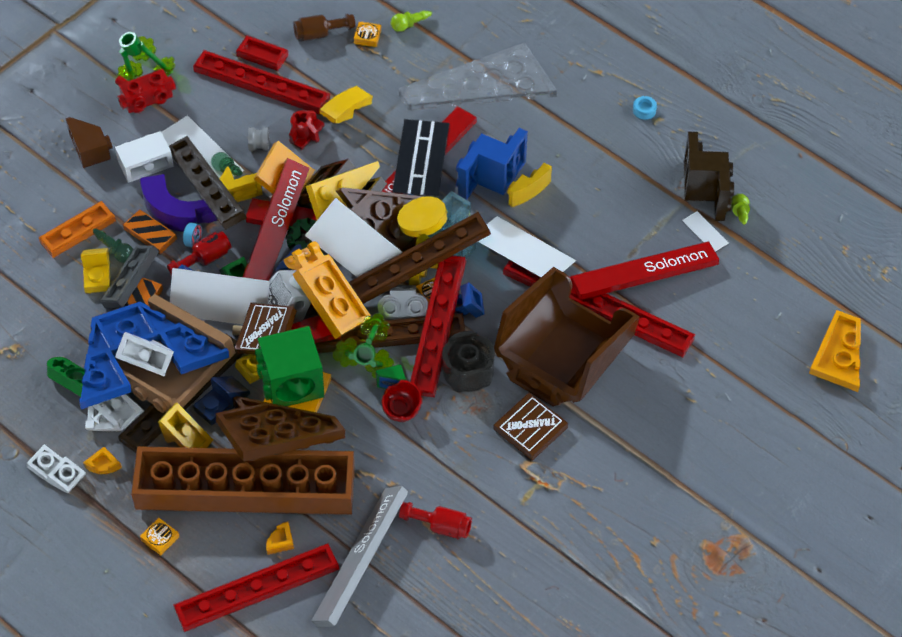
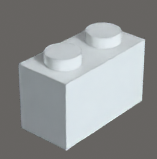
M161 131L115 147L118 163L128 183L174 167L171 150Z

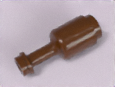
M345 14V18L326 20L324 15H315L299 18L298 21L293 22L295 37L297 40L302 39V41L325 38L331 29L347 27L348 30H351V28L356 27L353 14Z

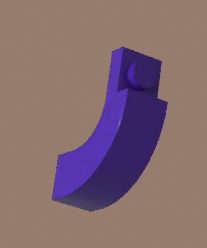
M164 174L140 178L144 203L148 213L165 227L184 232L185 227L190 222L199 224L218 221L203 200L182 201L173 197L167 190Z

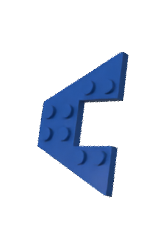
M142 302L92 317L91 333L88 340L89 347L84 366L85 373L82 379V393L79 399L80 408L82 410L131 392V385L115 359L125 332L148 341H161L165 347L174 351L171 359L180 374L229 358V350L208 342L207 337L195 334L192 329L181 323L175 324L167 320L166 315L150 309L148 305Z

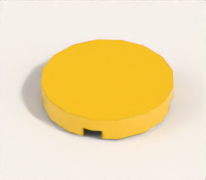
M432 196L414 199L405 204L399 211L397 217L398 224L405 235L411 237H420L419 234L424 233L426 236L440 230L447 221L445 204L439 198Z

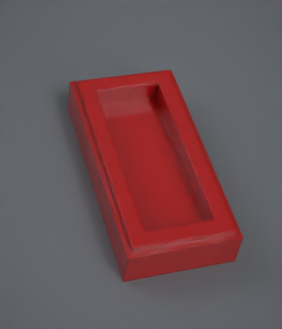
M246 35L236 50V56L278 71L288 57V50Z

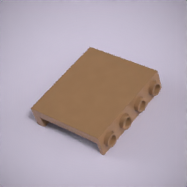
M154 294L148 299L150 309L166 315L167 320L175 324L181 323L187 326L197 335L207 337L208 342L229 350V358L184 374H180L171 359L165 376L115 358L128 379L131 391L142 401H149L158 411L163 413L168 412L175 403H178L183 408L236 352L230 336Z

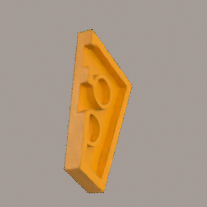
M836 310L811 365L809 374L859 392L860 318Z

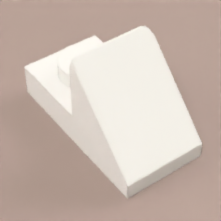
M125 332L115 358L165 376L174 351L155 340L148 341Z

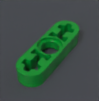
M64 357L49 359L47 361V376L81 397L82 379L85 369Z

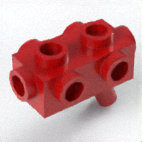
M163 68L131 81L126 80L122 76H118L115 80L120 90V95L117 96L122 109L126 108L128 113H140L147 106L164 104L168 98L173 97L172 90L176 89L173 78L171 76L167 77Z

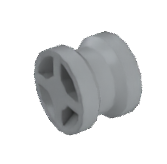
M249 127V151H255L256 149L269 151V127H263L261 130Z

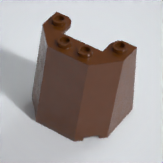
M552 267L503 311L494 345L497 357H501L508 368L506 374L509 380L551 406H558L568 401L573 403L581 401L634 336L640 316L630 310L620 308L613 314L612 321L610 322L570 298L572 290L571 279L567 274L555 267Z

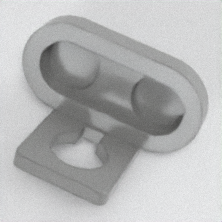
M397 285L390 289V294H385L380 298L378 312L383 318L388 320L424 317L429 304L425 296L416 293V285Z

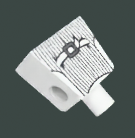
M280 270L269 280L268 304L293 306L297 310L294 324L304 320L311 302L292 275L296 271Z

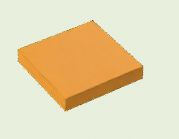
M277 141L267 154L254 180L273 194L287 158L310 168L304 186L309 182L315 170L280 141Z

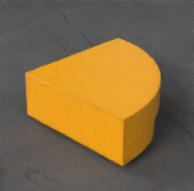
M102 447L83 462L87 470L97 474H109L122 468L121 463L105 447Z
M288 521L279 524L267 539V555L294 549Z

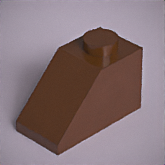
M72 117L65 118L69 135L83 168L111 160L109 150L113 149L109 135L104 136L101 127Z

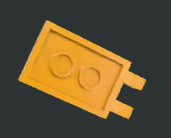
M316 241L311 242L302 250L298 249L292 252L291 256L284 259L285 265L296 271L292 274L335 339L372 318L330 254L324 256Z

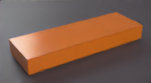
M100 201L39 237V241L54 258L116 222V218L107 206Z

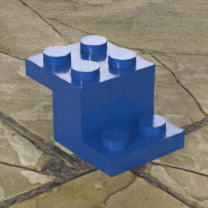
M518 128L514 136H509L506 143L482 133L476 141H472L465 158H461L456 166V171L458 172L456 181L458 198L467 201L477 185L504 195L526 163L528 131Z

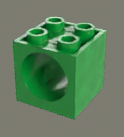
M309 326L258 338L259 349H255L258 363L256 367L259 379H262L264 383L263 392L266 401L271 400L272 404L291 406L325 397L323 367Z

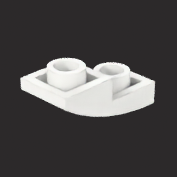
M45 444L26 463L28 469L66 493H69L86 475L84 470L66 456L61 458Z

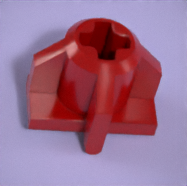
M312 110L295 112L290 118L292 128L289 133V142L303 150L311 140L316 143L319 142L318 132L325 124L317 119L316 113Z

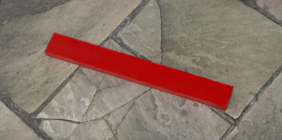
M511 260L508 261L503 269L504 275L529 287L541 278ZM572 286L570 294L572 300L610 322L612 321L613 314L620 308L628 309L637 314L640 318L635 330V336L684 358L695 339V334L607 293L579 300Z

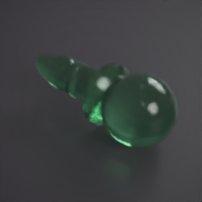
M217 152L212 156L211 165L215 170L223 173L226 167L229 166L233 175H242L240 167L235 165L234 160L226 153Z
M93 229L96 238L110 248L109 253L114 254L117 261L125 263L133 251L132 246L122 243L121 239L115 242L104 231Z

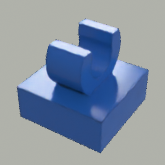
M469 282L460 286L461 294L458 295L457 303L459 305L462 304V306L455 309L456 312L463 313V316L470 312L475 318L484 315L482 293Z

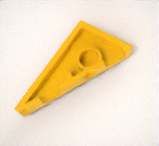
M372 162L306 186L316 220L319 219L335 198L347 207L336 193V190L343 187L363 189L379 169V162Z

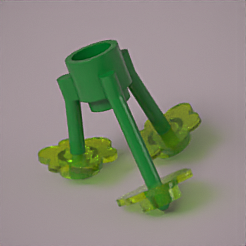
M127 32L121 36L119 44L122 48L119 50V53L123 57L125 64L118 67L117 76H122L131 81L143 74L142 64L129 61L128 55H131L137 61L141 59L147 61L151 58L157 64L154 70L157 71L163 68L167 76L173 72L176 66L174 63L175 59L173 57H163L160 60L154 54L157 49L153 45L154 40L152 38L137 37L134 32Z
M376 313L372 317L366 316L364 323L360 327L361 333L368 335L366 342L358 346L353 338H348L345 342H337V349L332 354L333 359L340 361L342 367H347L348 365L356 366L358 364L364 365L366 371L372 372V377L376 378L377 370L394 365V360L389 358L388 351L382 349L376 353L375 348L371 345L372 341L376 339L385 340L387 338V330L390 324L384 321V316L380 313Z

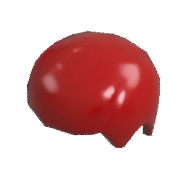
M400 380L397 384L388 386L381 399L383 412L389 419L398 422H406L417 416L422 406L421 391L415 383L406 380Z

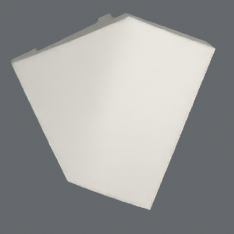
M124 394L88 407L85 429L89 431H124L144 410Z

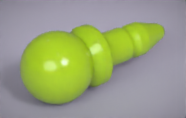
M432 12L398 13L391 18L390 24L393 30L402 32L407 27L412 28L414 23L427 19L432 15Z
M738 193L731 198V209L734 215L738 216L739 221L745 225L748 221L750 202L746 195Z

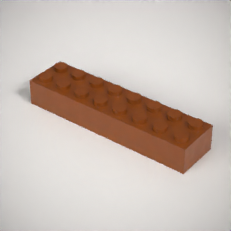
M137 447L131 495L135 510L352 515L355 474L354 451L292 450L281 455H270L255 461L243 462L235 449Z

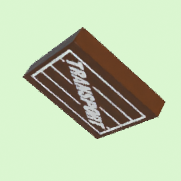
M250 303L235 350L238 353L255 355V349H259L258 338L291 330L297 310L293 306Z
M528 393L494 424L493 430L533 461L568 428V422L531 393Z

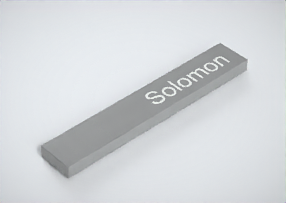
M403 486L384 489L311 621L317 627L336 625L407 496L408 491Z

